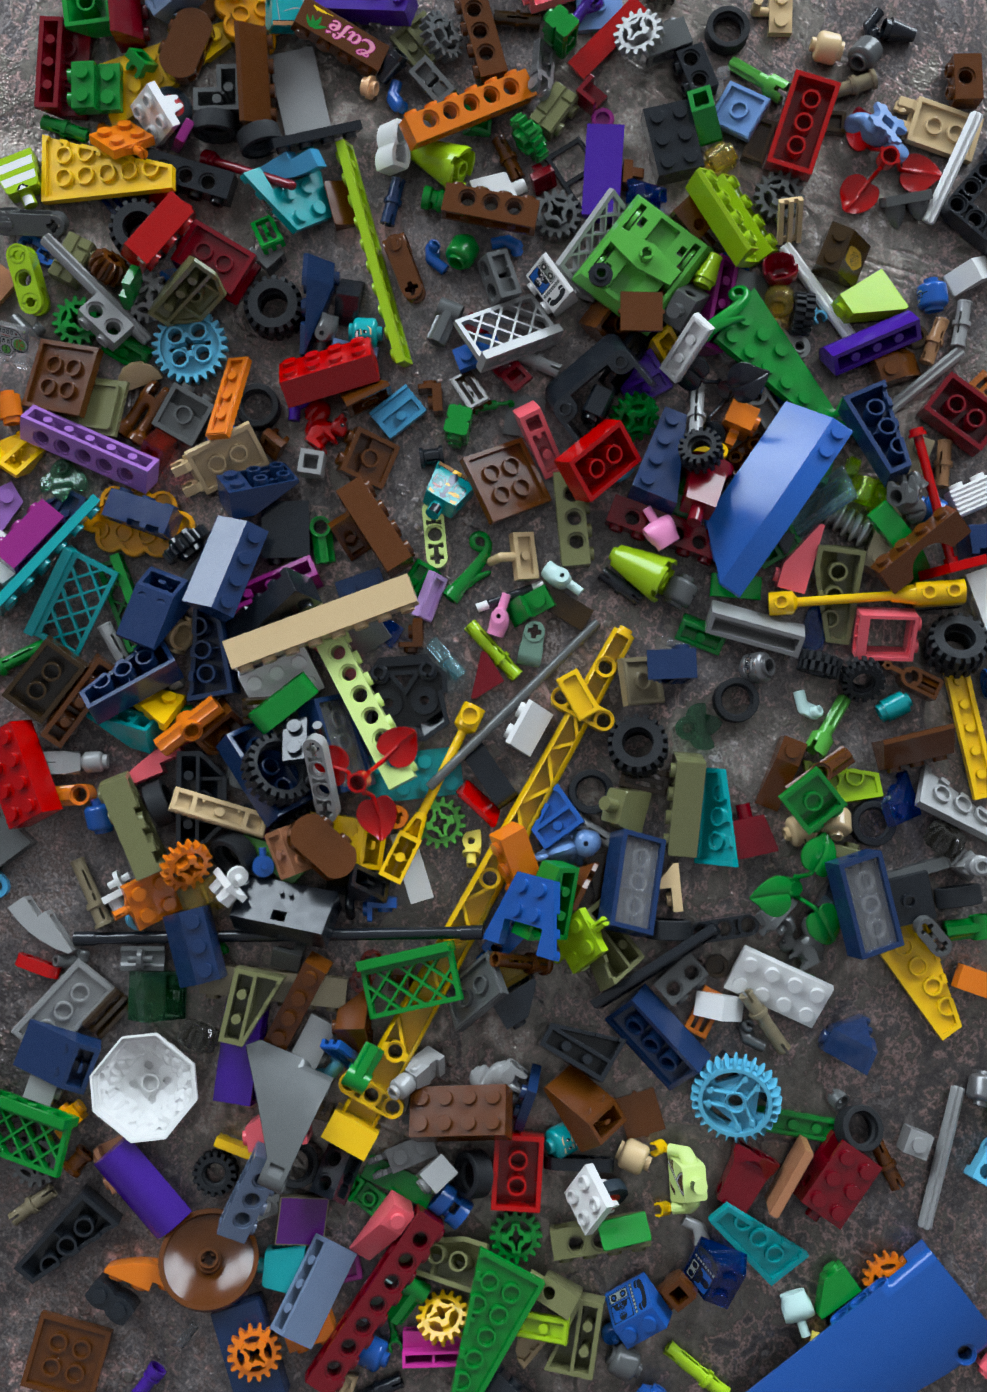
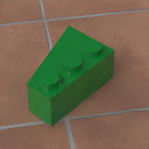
M543 860L536 876L560 882V914L557 915V929L560 930L559 940H567L580 868L564 861ZM515 921L511 932L528 941L540 940L542 929Z

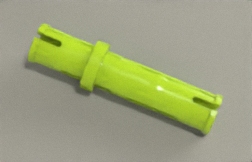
M473 620L465 627L464 630L488 654L495 667H499L511 682L523 673L509 657L510 654L507 651L504 652L476 620Z
M673 1340L667 1343L662 1353L699 1382L698 1385L702 1389L706 1388L710 1392H730L731 1388L714 1375V1371L703 1367Z

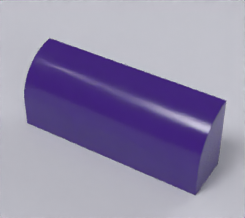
M587 123L581 213L582 217L586 220L609 188L614 189L619 197L621 195L625 125ZM612 199L608 203L607 212H613L614 201ZM613 216L607 217V224H612ZM597 218L595 223L600 224V218Z
M909 310L821 347L819 349V359L835 376L922 339L920 319Z
M270 1005L243 1047L220 1043L213 1101L252 1106L257 1103L246 1045L258 1040H264L267 1034Z
M124 1137L94 1164L156 1239L169 1233L192 1212L136 1144L130 1143Z

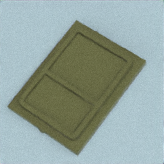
M96 378L84 419L61 414L57 415L107 437L117 438L130 383L128 381Z

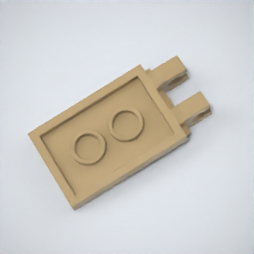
M900 96L893 108V111L896 113L908 115L907 121L903 120L907 132L904 135L896 134L897 136H902L903 143L946 158H950L970 114L919 96L917 100ZM984 118L975 134L963 164L969 165L972 162Z
M246 421L232 429L230 439L207 440L185 451V454L182 455L183 459L170 464L175 478L191 472L194 479L181 484L182 491L186 498L199 492L205 491L206 495L218 490L216 475H221L225 471H242L250 466H267L270 462L249 421Z

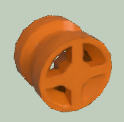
M396 805L397 819L393 829L404 827L409 819L408 811L400 805Z

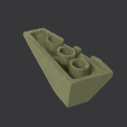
M818 545L814 565L818 596L859 593L867 551L862 548L843 545ZM857 603L820 605L825 642L850 645Z
M466 1236L442 1237L438 1243L434 1242L430 1248L431 1253L424 1264L420 1263L416 1269V1275L470 1293L479 1247L482 1246L489 1250V1244ZM413 1238V1240L416 1241V1242H420V1241H422V1240L424 1239V1238ZM404 1254L399 1258V1261L406 1263L412 1256Z

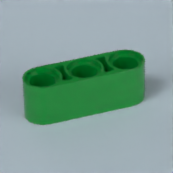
M303 671L253 709L247 716L264 735L310 700L319 690Z

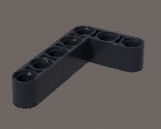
M982 160L944 203L940 216L943 221L987 257V214L973 203L987 186V160ZM951 206H954L957 211L953 210ZM969 221H972L975 226H972Z

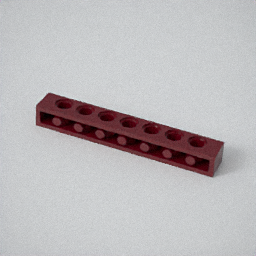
M417 1204L413 1210L414 1218L403 1233L386 1250L305 1371V1383L319 1392H339L345 1382L344 1377L349 1370L353 1371L360 1359V1353L371 1345L374 1339V1332L378 1327L381 1328L388 1318V1311L392 1305L395 1307L402 1297V1290L406 1284L410 1285L413 1282L417 1273L416 1269L420 1263L424 1264L431 1253L430 1248L434 1242L438 1243L445 1232L443 1220L420 1204ZM423 1233L426 1236L422 1241L416 1242L413 1240L416 1234ZM404 1254L412 1256L406 1263L399 1261V1258ZM388 1276L397 1277V1280L392 1284L385 1282ZM375 1297H381L383 1299V1301L378 1305H373L370 1303L371 1300ZM363 1318L369 1320L365 1326H358L356 1324L358 1320ZM346 1340L355 1342L353 1346L348 1348L342 1346ZM331 1362L340 1363L336 1369L328 1367Z

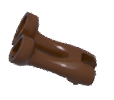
M153 379L142 390L128 415L121 420L118 431L120 436L143 450L149 444L148 435L153 427L151 423L170 390L168 387H164L155 398L160 388V382ZM148 409V412L142 420V422L137 426L136 430L133 431L144 411Z

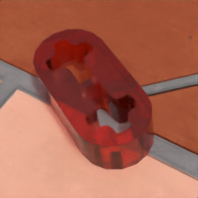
M369 949L364 952L360 961L367 960L366 956H371L372 954H376L377 957L383 955L377 949ZM355 968L350 979V986L355 992L361 993L364 987L362 985L361 988H358L357 981H355V977H361V972H357V968ZM376 973L369 974L370 985H372L377 975Z

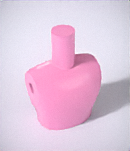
M651 505L643 510L650 522L642 530L643 534L658 551L680 539L675 522L669 514L658 518Z
M502 592L498 606L491 613L486 633L501 638L504 637L510 622V617L506 610L511 595Z

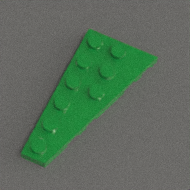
M753 288L750 291L752 295L750 302L737 315L745 316V321L721 330L713 342L737 363L747 362L759 368L769 370L770 373L765 386L782 401H788L833 417L836 414L835 409L756 289Z
M482 1246L479 1247L450 1392H485L545 1286V1281L540 1277Z

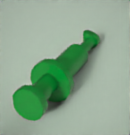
M491 400L492 404L489 406L487 404L483 405L484 409L481 411L496 410L499 406L509 405V408L515 406L513 400L503 402ZM479 409L475 410V416L478 415V412H481Z

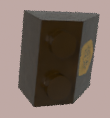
M832 221L826 231L811 271L818 277L846 288H851L858 281L871 246L855 229Z

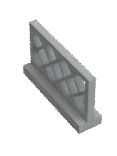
M612 188L607 190L555 263L557 268L573 286L576 296L590 302H594L595 298L571 279L580 268V255L586 254V261L595 249L593 248V236L599 235L600 243L610 230H606L607 217L613 216V226L618 220L619 215L627 208L617 192ZM612 199L614 201L613 212H607L608 203ZM597 218H600V230L594 231V223ZM587 237L586 249L580 250L582 239ZM609 251L606 254L607 257L611 255ZM570 256H573V268L568 269L565 263Z
M532 293L456 319L453 323L477 359L476 367L480 373L558 344L564 331L559 323L553 324ZM529 302L534 311L531 312L521 308V304ZM508 310L516 313L515 318L512 319L501 315L502 311ZM518 315L531 318L530 325L518 321ZM489 317L497 320L495 326L482 322L483 318ZM534 320L544 323L546 328L541 329L533 326ZM499 321L512 325L511 332L499 328ZM470 324L477 327L476 333L467 331L463 325ZM515 327L528 331L527 335L522 336L514 333ZM480 328L493 332L492 339L479 335ZM496 334L509 338L508 342L502 343L494 340ZM476 341L490 345L489 349L481 352L476 345Z

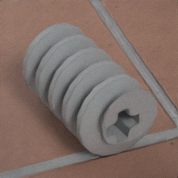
M836 497L822 514L821 518L825 517L824 525L827 526L832 522V531L840 527L839 536L842 537L849 533L847 541L850 542L856 538L855 546L858 547L869 535L873 526L870 527L871 522L869 519L862 522V513L854 517V508L846 512L847 503L838 506L840 499Z

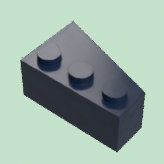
M120 487L119 490L111 488L101 513L108 520L167 541L177 535L184 517L178 511L179 508L174 505L156 502L155 499L146 495H142V497L134 495L133 491Z
M678 644L672 649L647 650L648 680L658 681V683L664 685L688 684L698 678L696 648H690L689 644Z

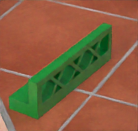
M116 553L109 556L111 560L102 564L108 567L113 566L114 570L119 572L117 580L108 596V601L119 627L122 620L121 615L124 609L127 608L135 585L124 556ZM103 571L98 572L102 584H108L110 579L106 578ZM117 586L121 587L124 594L123 603L116 601L113 597ZM123 639L127 652L129 654L133 653L135 646H132L130 641Z

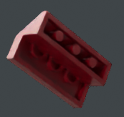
M40 16L34 107L62 119L88 120V115H77L67 103V93L71 92V84L67 80V69H71V62L92 60L93 38L67 30L63 17Z

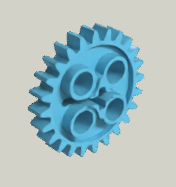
M208 314L201 322L175 324V326L169 327L158 324L157 326L161 333H153L158 341L151 342V345L157 349L152 352V355L158 358L155 361L156 365L162 366L160 370L163 374L168 372L167 377L170 380L176 377L178 384H181L183 379H185L188 385H191L192 380H195L197 385H200V378H204L205 381L209 382V374L216 377L215 369L223 370L220 361L228 360L223 354L229 352L228 346L224 345L229 342L228 338L223 336L226 333L224 328H219L221 324L218 320L213 321L211 314ZM197 330H205L203 336L194 337ZM174 335H182L178 342H172ZM189 344H193L192 350L188 351ZM203 352H209V353H210V355H209V357H208L207 359H205V360H200V359H199V356H200L201 353H203ZM179 357H186V361L182 365L176 364Z

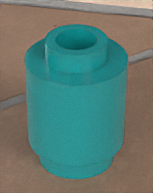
M898 691L880 700L879 704L874 707L880 720L884 723L886 721L891 722L911 712L910 707L913 706V703L907 693L903 694L901 691Z

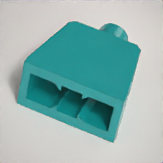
M268 1245L265 1257H259L257 1273H263L262 1286L287 1293L307 1252V1246Z

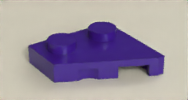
M650 348L640 362L658 386L656 388L649 386L637 369L634 368L630 377L620 388L624 399H626L625 393L628 392L633 396L634 391H638L640 394L645 392L649 397L651 396L655 399L672 390L673 385L667 375L659 368L661 364Z

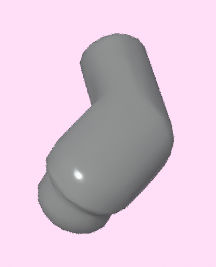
M685 1214L682 1218L681 1226L693 1231L695 1237L694 1246L699 1249V1246L705 1249L710 1243V1236L706 1225Z

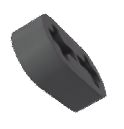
M920 915L914 920V932L935 956L945 957L951 952V940L931 917ZM924 923H926L928 928L931 930L929 934H927L923 930L922 925ZM936 938L942 942L943 947L940 949L933 941Z

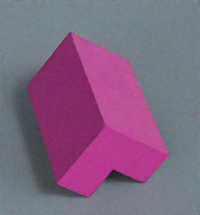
M403 1326L402 1368L455 1367L461 1338L454 1337L455 1344L453 1345L447 1340L445 1347L441 1346L440 1341L433 1346L430 1339L424 1340L417 1326Z

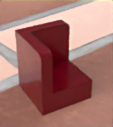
M592 74L576 89V94L579 97L578 106L590 116H592L596 109L601 108L608 97L594 85L595 76Z

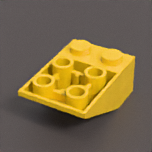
M338 815L335 821H333V828L339 834L344 833L352 840L351 845L355 848L357 854L356 863L367 869L380 871L383 863L386 838L383 841H379L361 827L357 817Z

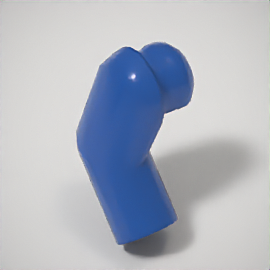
M511 235L490 238L492 250L507 247L511 249V254L514 257L523 254L522 247L524 245L522 241Z

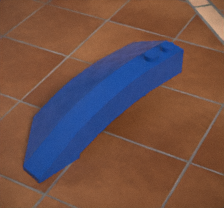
M788 401L783 404L719 498L709 521L704 520L705 528L708 530L710 538L709 544L713 561L717 567L719 585L738 598L742 595L853 433L851 429L833 417Z

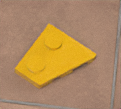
M163 689L133 707L143 712L144 716L149 720L154 719L159 724V728L165 731L187 703L186 695Z

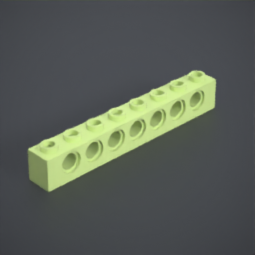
M346 631V636L332 640V637L322 640L323 644L316 648L376 764L384 757L377 750V738L381 733L395 728L396 724L390 714L386 715L382 707L385 706V703L379 692L374 693L371 687L374 684L373 679L368 671L363 672L360 666L363 660L357 650H352L349 644L352 642L348 631ZM340 647L344 648V657L342 659H335V650ZM348 669H355L356 677L351 681H346L345 672ZM360 690H366L367 698L363 702L356 701V693ZM371 711L378 713V720L374 724H369L366 719ZM387 760L378 769L388 789L394 790L417 778L415 772L418 770L415 761L406 767H391Z

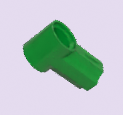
M317 516L310 523L315 564L335 563L336 556L332 530L328 526L327 531L323 534H318L315 531L318 523L324 522L328 526L330 521L324 516Z
M987 913L968 915L967 918L942 920L941 929L951 941L965 939L987 940Z
M366 1041L354 1064L351 1063L341 1084L363 1095L373 1077L374 1069L383 1056L384 1050Z
M415 1276L410 1285L406 1284L402 1290V1297L395 1307L392 1305L387 1313L390 1322L397 1326H402L416 1305L423 1304L427 1299L431 1285Z

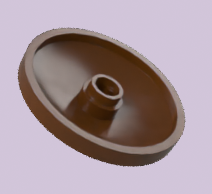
M207 1208L190 1213L174 1229L166 1234L162 1242L158 1258V1269L162 1284L168 1295L177 1304L188 1310L201 1313L223 1310L240 1300L249 1290L256 1277L259 1265V1250L255 1235H249L245 1244L217 1235L219 1218L224 1209Z

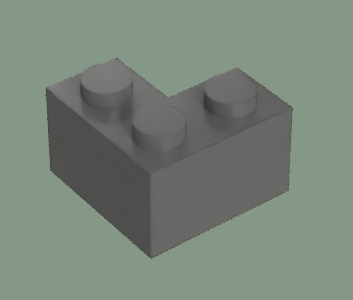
M216 64L217 87L193 88V111L195 112L206 107L222 108L234 113L237 116L238 122H240L236 64Z

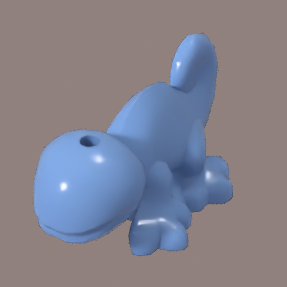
M876 102L873 106L874 114L856 112L845 119L844 128L846 132L857 133L860 131L863 141L873 147L894 146L899 150L900 163L907 159L909 151L896 135H904L907 132V128L904 126L902 119L898 120L896 116H892L885 104Z
M586 829L574 830L548 850L542 848V850L534 855L538 864H541L543 860H558L571 865L576 863L578 866L583 865V859L593 856L600 849L602 840L596 831Z

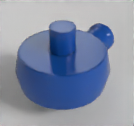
M266 847L258 848L259 856L252 862V871L259 878L269 877L275 869L273 859L266 855Z
M611 1322L602 1327L601 1337L606 1344L615 1345L621 1341L614 1331Z

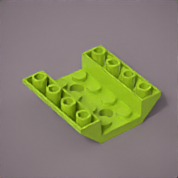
M699 167L694 172L685 189L736 267L751 268L763 262L766 256L779 252L776 247L778 245L776 238L773 234H768L763 227L766 225L765 221L758 213L755 214L752 210L753 203L746 194L743 195L739 189L741 185L734 175L730 176L725 173L717 177L711 169Z

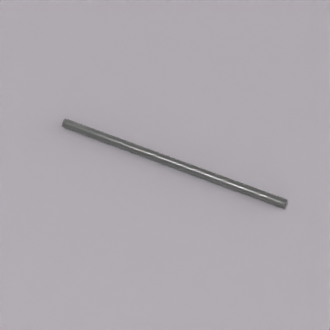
M593 619L426 783V786L433 791L521 702L528 698L601 626L600 623Z

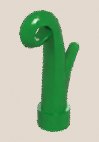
M737 285L732 287L728 297L734 303L708 320L715 329L706 343L719 331L733 324L745 321V316L737 315L751 300V292L746 286Z
M476 531L469 538L470 547L481 553L442 592L455 605L459 603L464 593L470 587L491 575L489 570L481 572L492 551L491 538L483 531ZM477 538L482 539L484 546H478L475 540Z

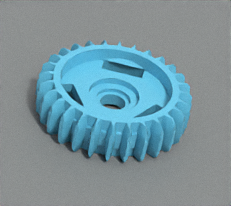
M735 1052L733 1058H729L728 1054L725 1053L724 1060H721L716 1055L714 1063L708 1060L706 1067L704 1066L700 1073L695 1075L691 1087L690 1098L693 1100L691 1106L692 1109H696L695 1118L702 1117L700 1121L701 1126L708 1124V1132L713 1129L716 1130V1138L723 1134L725 1135V1141H728L729 1137H734L735 1143H737L739 1137H743L747 1143L748 1136H752L756 1141L758 1133L765 1136L766 1128L771 1130L773 1122L777 1123L778 1114L781 1113V1087L777 1086L778 1079L772 1078V1070L764 1071L765 1063H762L760 1066L756 1065V1057L752 1061H748L747 1054L744 1055L743 1059H740L737 1052ZM725 1073H738L720 1080L715 1078ZM759 1092L766 1093L767 1096L766 1109L763 1113L756 1112ZM737 1095L741 1097L743 1102L738 1106L732 1105L729 1102V1097ZM714 1106L725 1116H727L731 1121L724 1119L718 1114H716L711 1107Z

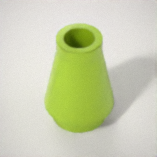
M710 252L694 274L695 279L693 283L701 289L710 291L712 286L716 285L723 258L717 253Z

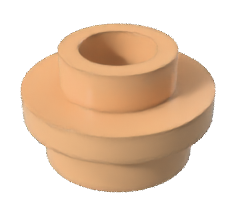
M373 75L364 76L360 83V94L365 96L366 99L372 100L379 92V82Z

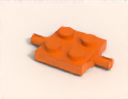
M121 120L114 126H107L101 122L97 126V132L89 134L90 143L113 159L132 154L140 159H146L148 151L145 148L155 145V139L152 134L129 120Z
M160 872L139 881L134 879L120 886L124 896V906L111 913L115 921L130 915L136 928L141 931L163 920L164 916L182 910L183 906L179 899V891L174 890L172 886L169 887L164 882Z

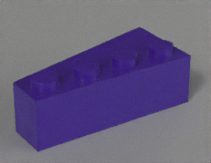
M314 0L348 22H359L360 25H369L371 22L386 26H411L419 6L417 0Z

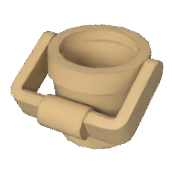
M185 616L184 619H180L164 638L168 645L171 646L169 651L184 655L188 647L191 646L193 641V634H191L192 617Z

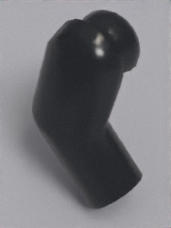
M876 7L863 23L865 35L873 36L877 40L882 36V31L879 32L880 28L877 27V23L884 16L882 9Z

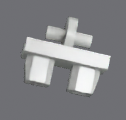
M219 867L213 871L217 878L209 886V889L217 895V900L224 906L229 908L236 899L243 903L248 898L240 888V886L247 882L249 876L244 867H232L228 871L227 877Z
M116 870L112 872L114 880L107 883L109 889L116 886L119 888L101 898L103 904L108 903L113 911L124 906V897L120 886L126 884L125 881L132 878L130 872L121 875Z

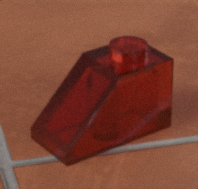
M157 427L143 440L140 451L160 459L159 479L172 458L178 439Z

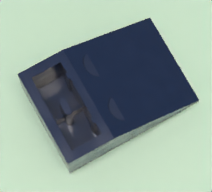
M279 461L272 462L268 466H250L246 470H229L221 475H216L219 501L229 516L236 519L258 514L299 483V479L286 463Z
M150 566L135 585L116 635L155 651L191 607L181 602L189 581Z
M30 1019L13 1065L58 1088L84 1095L90 1080L89 1076L93 1072L101 1051V1039Z

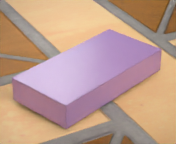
M428 570L417 598L419 605L414 606L415 610L412 611V615L422 618L425 622H432L442 597V592L447 584V578Z

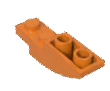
M158 1258L116 1259L112 1260L104 1270V1273L108 1274L112 1280L130 1283L135 1290H146L149 1292L154 1283H156L161 1290L166 1291L159 1275Z

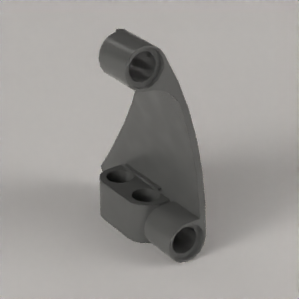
M258 1040L246 1045L267 1157L257 1183L262 1187L281 1194L290 1176L296 1156L320 1105L330 1092L334 1077L311 1068L307 1060L263 1040Z

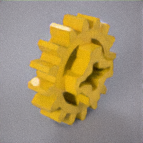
M444 1289L441 1290L439 1296L432 1292V1299L429 1300L427 1298L424 1301L425 1306H418L420 1315L416 1316L417 1328L422 1333L424 1340L430 1339L433 1346L440 1341L441 1346L445 1347L447 1340L453 1345L455 1344L454 1337L461 1338L462 1336L461 1330L464 1326L467 1304L464 1303L461 1295L456 1297L452 1290L449 1295H446Z

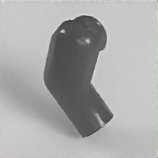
M18 313L13 314L10 318L11 323L21 333L35 339L41 338V335L46 332V329L39 322L31 326Z

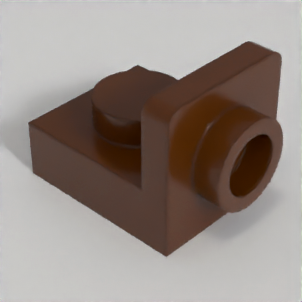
M435 380L423 381V384H418L419 395L432 394L428 396L429 410H433L434 417H444L441 383H437Z
M413 618V624L408 625V638L413 639V642H398L399 649H404V653L413 654L418 653V649H424V621L422 618Z

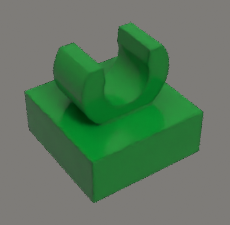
M129 47L125 54L130 60L126 64V69L133 71L135 67L137 68V72L134 75L136 79L144 78L146 72L154 73L159 66L143 49Z

